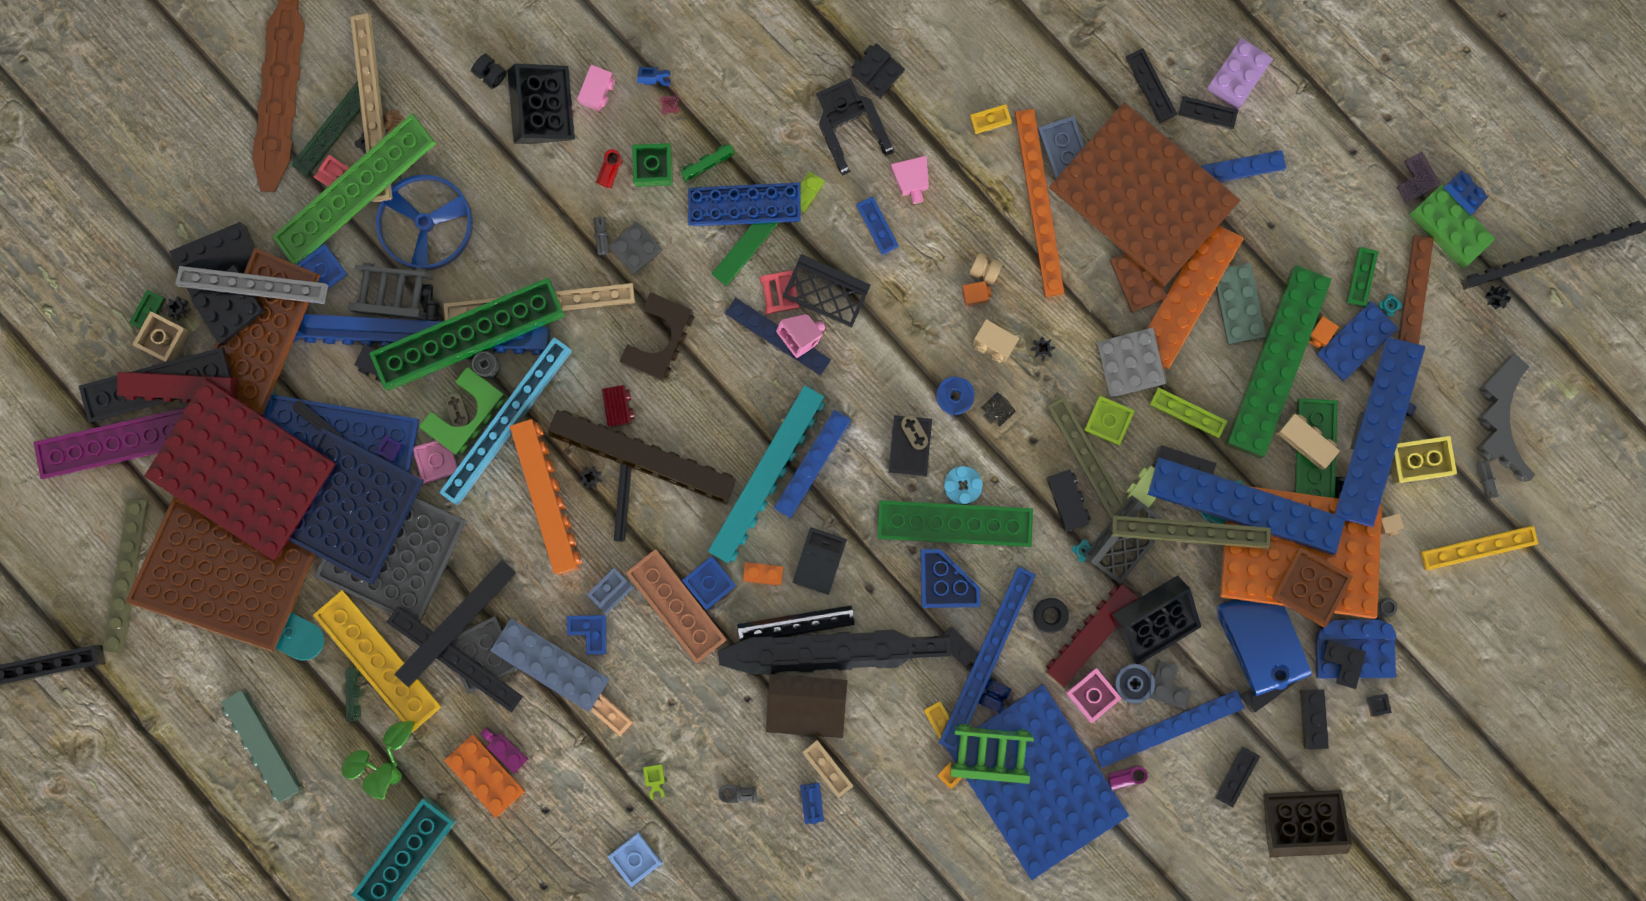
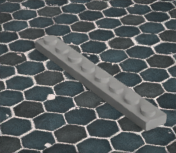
M179 266L175 283L178 287L319 304L325 303L328 289L326 283Z

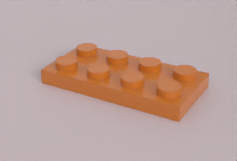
M472 734L444 760L495 818L525 792L523 787L475 734Z

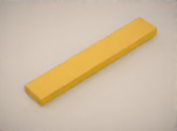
M1534 525L1422 551L1420 554L1424 570L1427 571L1539 543Z

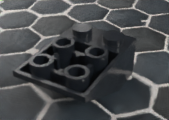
M810 527L792 583L829 595L847 539Z

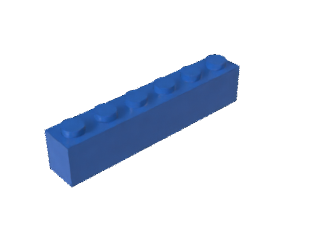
M834 409L775 505V510L792 519L849 426L850 418Z

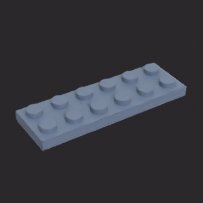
M510 618L490 650L587 712H590L610 680Z

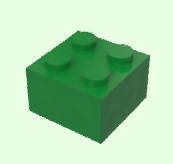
M671 144L632 145L633 183L635 187L673 186Z

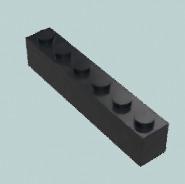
M92 645L1 664L0 686L106 664L103 645Z

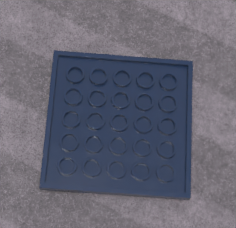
M322 428L313 448L337 464L289 541L364 581L374 584L424 479L326 428Z

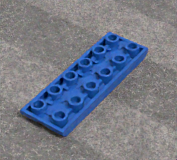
M800 182L688 188L689 226L797 222L801 220Z

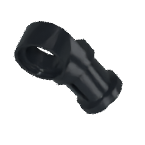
M422 284L421 300L423 301L424 312L427 313L426 321H439V318H437V308L440 306V302L432 301L433 285Z

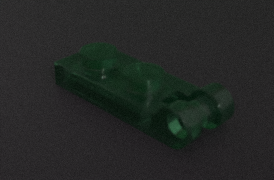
M349 667L346 670V722L359 721V717H361V706L358 705V698L361 697L358 677H360L361 672L357 667Z

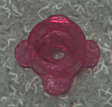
M676 95L663 96L661 98L663 106L661 112L665 115L668 113H679V97Z

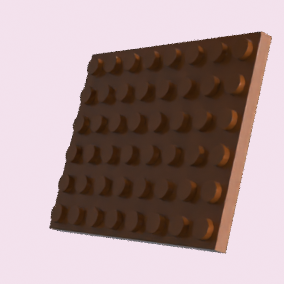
M1125 102L1049 186V189L1164 287L1240 202L1238 197Z
M173 497L126 602L274 652L316 554L288 540L277 560L274 561L177 497Z

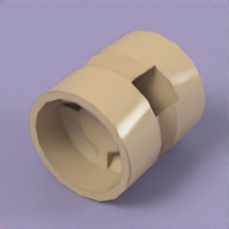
M979 252L969 275L977 279L982 277L986 283L994 285L1004 263L996 259L989 260V256Z

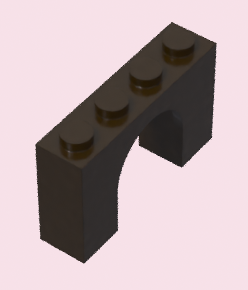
M650 292L643 311L665 321L670 326L671 340L664 350L657 353H647L627 344L619 362L624 366L663 382L671 374L672 368H670L672 361L677 360L680 352L677 349L680 343H684L687 337L685 331L688 326L691 327L695 316H693L692 309Z

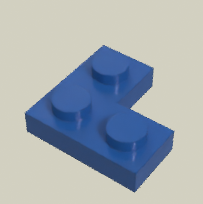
M606 615L567 616V635H586V654H607Z

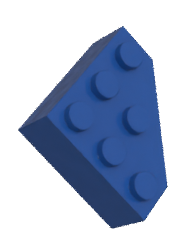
M941 549L920 550L921 608L981 607L980 587Z

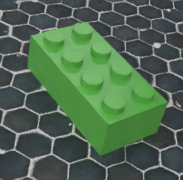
M1442 184L1408 214L1431 238H1434V241L1461 269L1468 266L1495 240L1483 225L1444 189Z

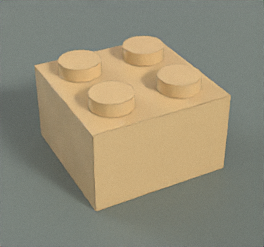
M150 311L132 345L165 362L177 359L191 331Z
M986 319L972 345L975 346L974 349L982 354L985 352L990 354L992 360L1001 364V362L1006 363L1020 338Z

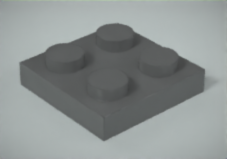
M637 221L609 245V248L634 275L662 251V248Z

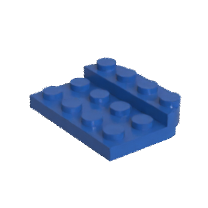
M1331 620L1325 628L1321 626L1318 632H1316L1315 637L1316 678L1329 679L1337 678L1340 665L1322 660L1326 641L1366 651L1359 678H1396L1395 639L1397 637L1393 626L1382 620Z

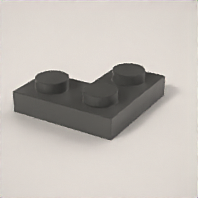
M1159 660L1154 674L1155 689L1149 698L1186 709L1191 691L1173 685L1178 666Z

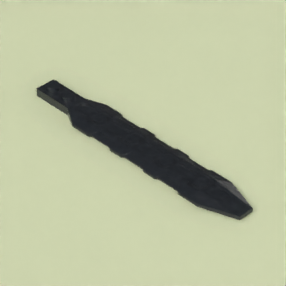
M877 630L870 633L851 634L850 632H838L831 635L799 634L792 637H750L718 650L719 665L753 675L775 674V672L852 670V668L876 667L877 669L896 668L912 658L951 656L950 635L909 637L896 630Z

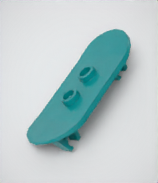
M290 613L275 649L298 660H310L322 650L325 642L324 634L315 624Z

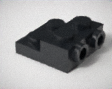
M876 43L874 46L869 45L864 52L866 56L862 60L857 59L852 65V76L881 99L903 74L905 68L892 59L891 55Z

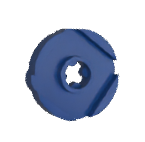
M953 376L941 382L936 393V400L939 407L947 414L960 415L971 408L975 392L968 380ZM952 391L961 394L958 401L950 398Z

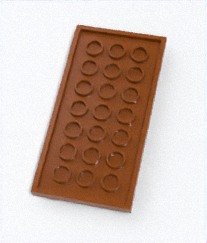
M255 247L244 274L318 282L320 275ZM257 296L266 311L224 346L219 345L216 341L212 349L225 348L232 377H237V399L262 415L309 302Z

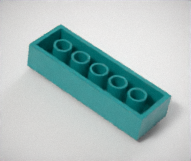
M428 797L423 798L351 895L358 901H399L458 820Z

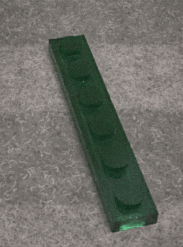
M358 81L292 162L291 166L305 177L311 174L361 111Z

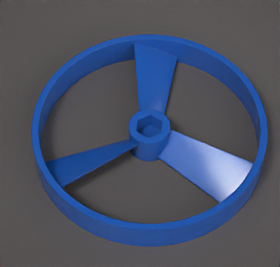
M433 175L411 176L391 187L393 199L381 201L376 215L377 234L387 253L400 264L412 269H439L457 259L467 247L473 229V217L470 206L458 188L449 181ZM430 180L448 185L460 196L428 215L426 213H419L397 191L410 183ZM386 206L414 220L415 225L420 229L411 264L397 258L385 243L382 233V216ZM467 215V231L458 249L448 258L428 265L427 232L431 231L435 224Z

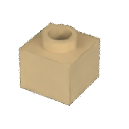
M1400 513L1382 518L1381 534L1387 533L1389 537L1399 534V529L1404 528Z

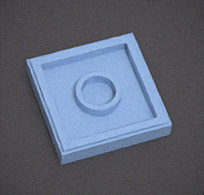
M639 832L607 856L630 887H633L662 864L661 860Z

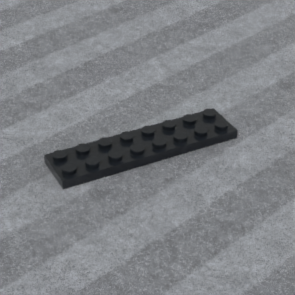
M224 347L131 371L232 377ZM117 375L79 385L89 423L166 403L162 401V398L156 397L155 401L143 400V397H137L136 400L124 399V396H118Z

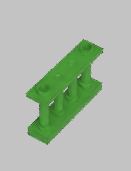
M968 724L954 726L955 735H960L958 762L951 764V777L1029 784L1030 774L1024 768L1026 742L1034 741L1033 733H1029L1030 731L1025 729H1018V732L971 728ZM968 736L980 737L978 759L975 766H968L965 763ZM987 738L999 739L997 766L994 768L985 765ZM1007 739L1019 740L1017 764L1014 770L1006 769L1005 767Z

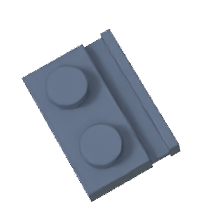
M613 568L586 595L607 615L634 587L616 568Z

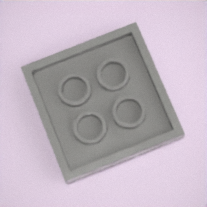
M1154 328L1097 342L1110 398L1167 384Z

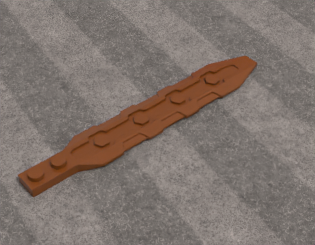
M278 0L277 8L267 21L265 61L262 64L261 77H263L261 98L258 101L257 110L259 114L257 134L254 137L252 155L260 191L276 192L291 158L292 124L296 112L295 97L297 81L300 75L299 60L305 24L298 11L299 0Z

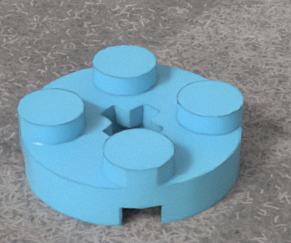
M960 466L952 469L944 481L946 496L956 504L965 505L972 503L980 496L983 483L977 471L970 467ZM967 481L968 489L960 490L958 482Z

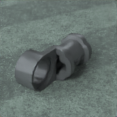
M723 785L719 789V798L725 803H740V801L756 803L757 786L750 788L741 787L740 785ZM730 788L733 791V796L730 799L723 798L721 794L723 789Z

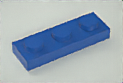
M872 196L856 204L881 255L883 256L899 248L874 197Z

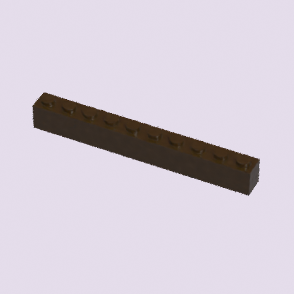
M566 410L562 412L556 411L548 429L550 437L727 505L736 479L731 474L725 472L721 474L716 472L711 466L705 465L703 467L698 465L695 460H685L680 458L677 453H667L662 451L659 446H649L644 444V441L641 439L626 437V434L623 432L610 431L605 425L592 424L590 420L584 417L579 419Z

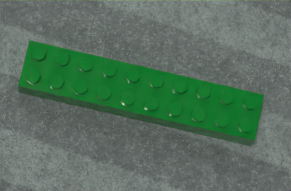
M1297 265L1291 269L1224 445L1260 459L1265 457L1330 286L1331 278Z
M548 277L372 351L369 354L383 388L390 391L561 319L566 315L552 281Z

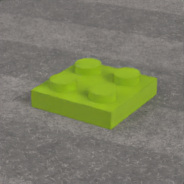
M1099 395L1084 431L1120 446L1135 410Z

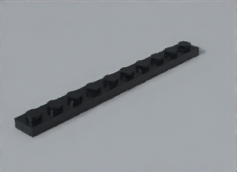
M1639 220L1628 224L1629 228L1622 229V226L1610 230L1611 233L1607 235L1604 232L1592 236L1593 239L1588 241L1586 238L1574 242L1575 245L1570 247L1568 244L1556 247L1557 251L1550 252V250L1538 253L1539 257L1532 258V255L1520 259V263L1514 264V261L1503 264V268L1496 270V267L1485 270V274L1478 276V273L1471 274L1461 284L1463 289L1466 290L1645 232L1646 222L1640 223Z

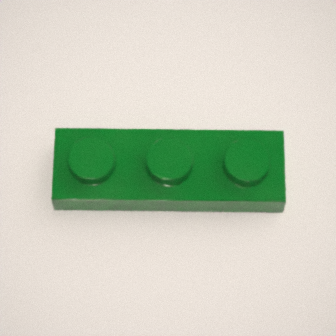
M724 144L718 147L715 153L702 156L696 164L693 165L691 163L683 168L684 171L681 172L685 182L692 180L735 155L731 144L727 146Z
M1363 247L1358 248L1346 303L1361 307L1367 306L1379 251Z

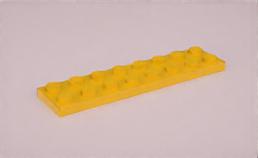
M341 590L313 614L314 618L402 722H414L411 733L442 708L441 704L419 678L408 688L394 675L405 662L345 591Z

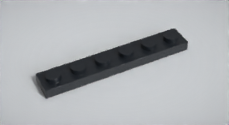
M852 605L740 623L737 624L740 641L750 637H785L855 625Z

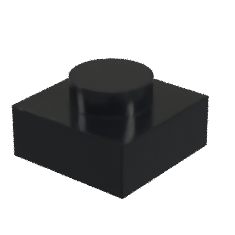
M1388 694L1367 697L1371 717L1392 713Z

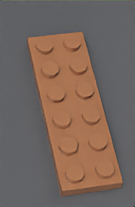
M657 549L626 572L696 664L727 641Z

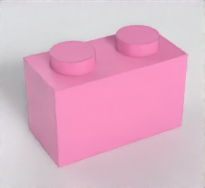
M591 65L577 98L579 104L599 112L602 107L605 108L608 102L607 94L609 90L613 89L615 84L612 72Z

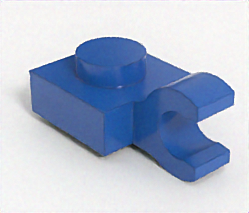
M639 67L637 83L651 85L656 84L658 81L663 86H669L671 79H665L664 77H670L671 71H658V68Z

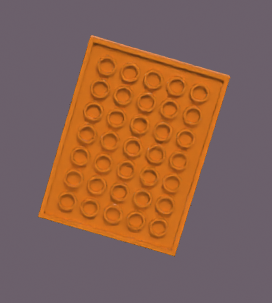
M1252 487L1335 514L1339 499ZM1382 505L1379 507L1374 527L1345 520L1335 555L1272 535L1270 536L1269 549L1224 545L1220 597L1286 606L1272 597L1297 550L1302 547L1353 576L1334 613L1372 619L1377 618ZM1225 520V524H1229V525H1239V524H1236V523H1233V522H1230V521Z

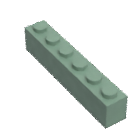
M240 690L221 702L223 713L230 717L233 722L231 724L233 730L241 736V743L245 750H249L252 755L251 761L254 766L259 767L262 773L260 776L264 783H268L270 786V793L275 801L278 800L279 803L284 802L304 790L248 691Z

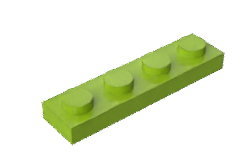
M1159 387L1149 404L1217 439L1220 438L1228 422Z

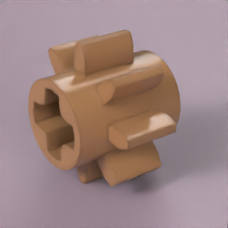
M391 110L383 114L384 128L387 129V133H390L405 119L402 115H399L400 111Z

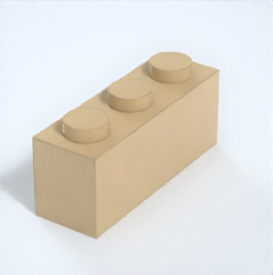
M1300 414L1291 415L1277 432L1281 438L1320 470L1326 469L1340 452L1334 441L1325 439L1322 436L1323 433L1318 428L1308 425L1306 418Z

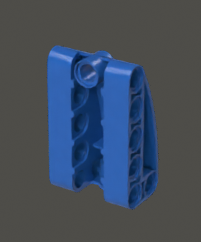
M1232 599L1218 605L1217 615L1220 624L1255 696L1274 689H1284L1292 682L1311 676L1306 656L1284 606ZM1277 675H1282L1285 677V679L1280 681L1277 680L1275 677Z

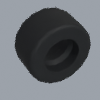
M1047 598L1041 600L1036 605L1033 611V620L1040 630L1047 633H1055L1061 631L1066 626L1069 620V612L1067 606L1062 601L1056 598ZM1048 608H1054L1058 612V619L1054 623L1046 622L1043 617L1045 610Z

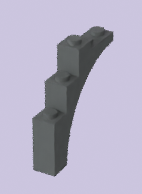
M1512 354L1479 388L1482 392L1481 395L1486 400L1492 401V403L1477 419L1481 422L1480 425L1487 431L1490 430L1491 433L1476 449L1480 451L1479 455L1483 459L1493 461L1498 458L1499 463L1503 467L1509 468L1514 472L1513 476L1517 480L1527 482L1531 481L1535 474L1525 464L1517 451L1511 432L1510 407L1519 380L1529 366L1516 354Z

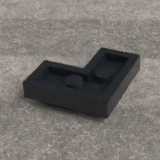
M1326 641L1322 660L1340 665L1335 684L1352 689L1357 688L1366 651Z

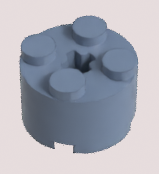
M1127 664L1119 668L1115 673L1113 688L1123 701L1142 703L1154 692L1155 679L1146 667L1139 664ZM1133 678L1136 682H1138V686H1134V689L1133 686L1130 685V682L1133 681Z

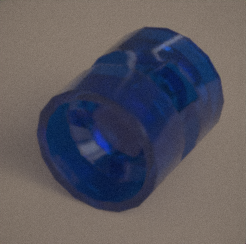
M989 678L985 687L986 693H982L978 703L1001 714L1005 705L1003 701L1008 699L1012 689Z

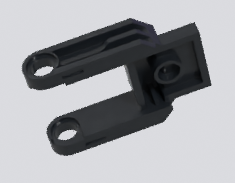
M851 78L816 93L823 109L819 127L842 176L850 173L851 170H849L845 162L844 153L832 128H838L856 120L863 114L866 115L884 156L886 157L894 153L892 144L872 100L858 95Z

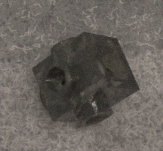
M998 392L981 407L985 412L984 418L990 424L994 422L999 427L1016 412L1010 402Z

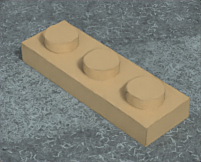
M818 740L802 752L838 798L853 787V784Z

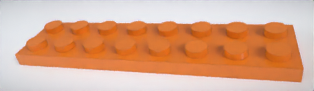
M1218 226L1196 250L1191 259L1184 264L1167 294V298L1163 300L1147 328H1154L1163 368L1170 369L1244 240L1242 236Z

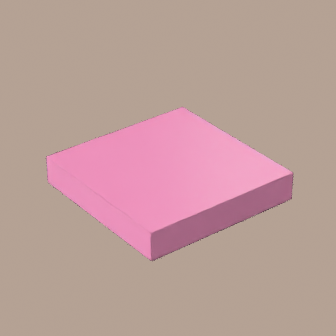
M435 440L415 446L413 449L420 477L424 479L423 484L452 476L458 468L456 456Z

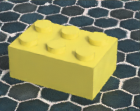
M1451 436L1398 443L1391 465L1393 484L1457 474Z

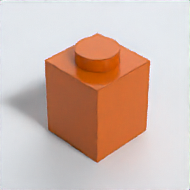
M986 281L962 286L965 307L988 303L989 297H992L990 286H986Z
M1322 316L1314 325L1309 343L1317 348L1325 347L1339 326Z

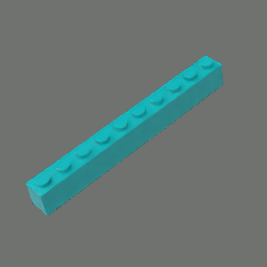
M804 385L709 548V553L728 564L730 561H735L739 554L737 551L739 545L745 544L749 537L746 533L750 527L753 529L758 521L757 514L759 511H764L768 504L766 501L769 494L773 495L778 485L775 483L778 478L782 479L787 472L785 466L788 461L792 462L797 454L795 449L798 444L802 445L807 436L804 434L807 428L811 429L816 422L814 416L817 411L821 413L826 404L823 395Z

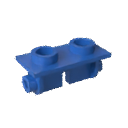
M820 784L800 785L805 824L824 822Z

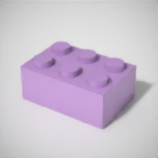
M1241 38L1206 90L1238 110L1273 58Z

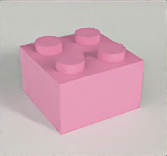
M1097 668L1090 670L1064 692L1089 723H1093L1122 699Z

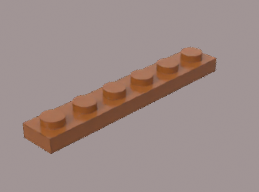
M1413 236L1398 340L1419 344L1434 238Z

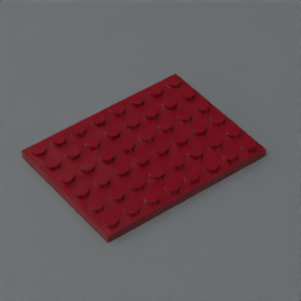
M203 379L144 477L275 561L337 463L213 382Z

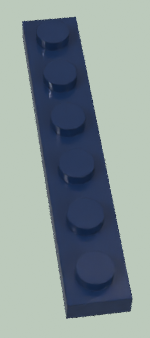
M736 297L725 312L727 316L819 376L822 375L831 361L830 358L814 348L796 358L777 334L776 330L779 325Z

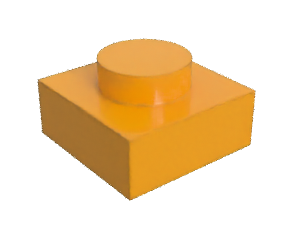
M951 762L937 774V777L950 789L962 779L951 777Z

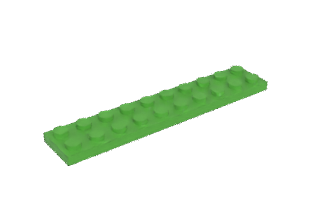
M411 113L276 232L272 238L289 261L297 264L323 244L430 150L436 142L418 118Z

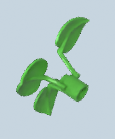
M398 722L386 731L383 742L388 745L386 749L392 763H385L378 768L367 762L370 757L367 751L357 750L351 753L343 762L341 767L342 775L346 779H356L364 772L365 766L371 767L375 771L364 779L363 790L371 797L385 799L389 784L395 785L402 778V773L396 768L398 764L394 760L391 748L398 750L405 744L411 734L414 722Z

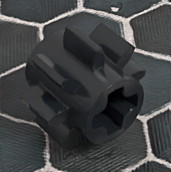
M1502 285L1496 288L1491 286L1490 292H1487L1485 298L1489 299L1487 305H1491L1495 310L1499 307L1504 309L1511 300V297L1507 296L1509 289L1506 290Z
M179 296L176 297V300L169 299L170 303L168 306H165L169 311L167 316L170 318L174 316L176 321H179L180 317L187 318L186 314L188 311H191L186 306L189 302L187 300L182 301Z
M1042 336L1040 342L1033 341L1036 347H1032L1030 351H1035L1034 358L1041 357V360L1044 361L1046 355L1049 358L1052 357L1050 351L1054 350L1055 347L1050 346L1051 339L1044 341ZM1043 345H1045V351H1043L1042 353L1039 352V346L1042 347Z
M595 466L592 467V470L584 467V474L579 473L583 477L580 484L586 483V489H589L590 486L597 489L596 484L603 482L599 479L602 472L596 473ZM593 473L595 480H591L589 483L587 475L591 476Z

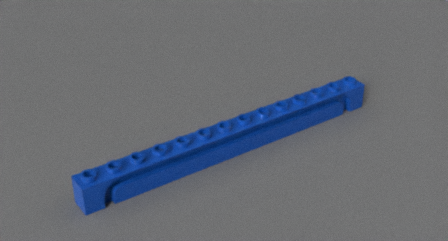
M304 314L293 342H297V339H304V342L316 343V340H323V343L335 344V341H342L344 345H354V342H361L363 346H373V343H380V346L384 347L443 321ZM539 327L489 349H493L495 353H506V350H512L514 354H525V351H530L533 355H541L550 343V329L548 327Z

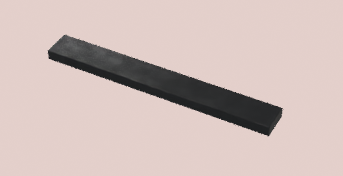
M501 560L394 675L410 688L516 575V572Z
M400 607L395 609L386 622L418 646H421L434 632ZM452 644L437 658L510 712L514 711L524 697Z

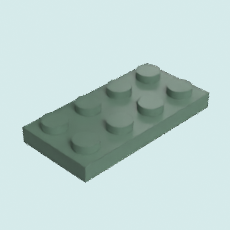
M1251 263L1228 267L1216 287L1227 345L1265 338L1266 333Z

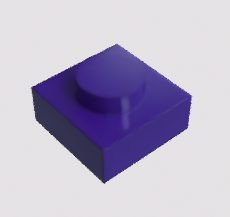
M385 435L376 452L394 462L403 445Z

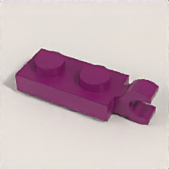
M487 727L480 733L490 742L487 748L514 774L528 760L501 732L496 736Z

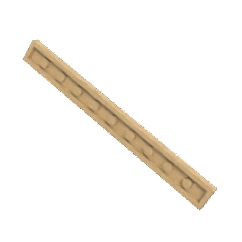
M368 13L350 17L366 153L385 137L372 19ZM391 184L372 201L380 202L393 199Z
M633 283L556 291L564 311L635 303ZM498 298L443 304L445 321Z

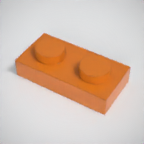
M745 562L743 582L782 585L783 566Z

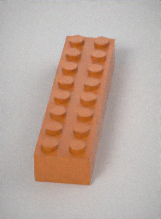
M533 419L511 425L510 429L553 573L555 575H562L581 569L582 558L574 547L577 545L575 535L570 533L569 527H572L571 521L563 510L566 509L563 497L559 496L558 491L561 488L558 480L553 477L555 468L553 462L547 457V454H550L549 448L541 437L544 436L543 428Z

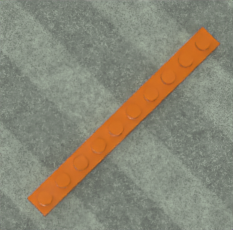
M1034 109L1016 111V124L1045 297L1064 295Z

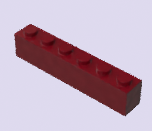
M124 371L118 372L117 395L124 396V399L136 400L137 397H143V400L155 401L156 397L162 398V401L173 402L175 398L181 399L180 402L189 403L203 379H208L237 398V377Z
M1123 584L1115 585L1109 591L1110 597L1106 601L1102 600L1096 606L1098 611L1094 615L1090 614L1084 620L1085 626L1081 630L1077 629L1071 636L1073 640L1068 645L1065 643L1059 649L1060 655L1056 660L1052 658L1045 666L1048 668L1045 673L1060 686L1065 688L1116 628L1112 614L1139 599Z

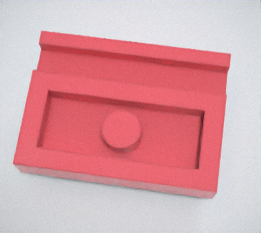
M328 155L318 169V173L314 175V178L328 187L347 171L349 167Z

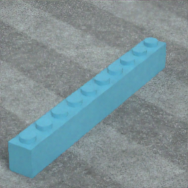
M556 338L551 340L441 489L440 494L456 505L462 502L512 434L510 426L521 422L572 353L570 348Z

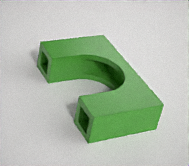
M468 367L455 382L477 401L478 410L472 422L465 426L454 427L430 412L419 426L423 432L456 457L460 454H465L469 448L468 444L470 441L477 439L481 433L480 429L484 424L488 425L493 418L492 414L496 409L500 410L505 403L503 393Z

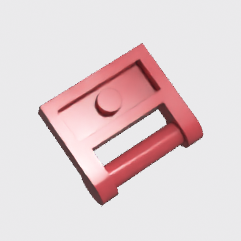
M793 270L759 277L765 295L766 315L800 308L799 304L782 297ZM771 281L776 282L780 303L778 306H774L770 286ZM796 286L790 288L788 295L794 298L798 297Z

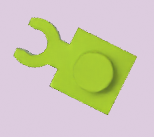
M663 764L643 767L646 787H652L649 793L650 799H654L655 791H659L661 798H664L665 792L660 787V784H665Z

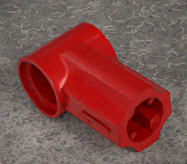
M610 149L605 152L596 184L612 189L619 167L623 164V158L617 150ZM617 155V162L609 163L610 156Z

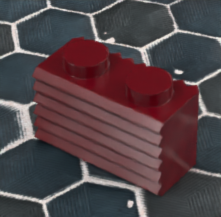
M625 385L603 388L602 395L608 427L613 428L632 424L631 419H635L633 408H629L628 403L631 400L630 389H626Z

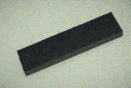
M1142 48L1126 56V60L1159 124L1177 116V112L1144 49Z

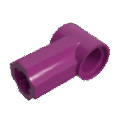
M1139 765L1107 773L1112 790L1135 784H1143L1148 778L1147 771ZM1135 770L1143 771L1141 779L1136 780L1133 778Z

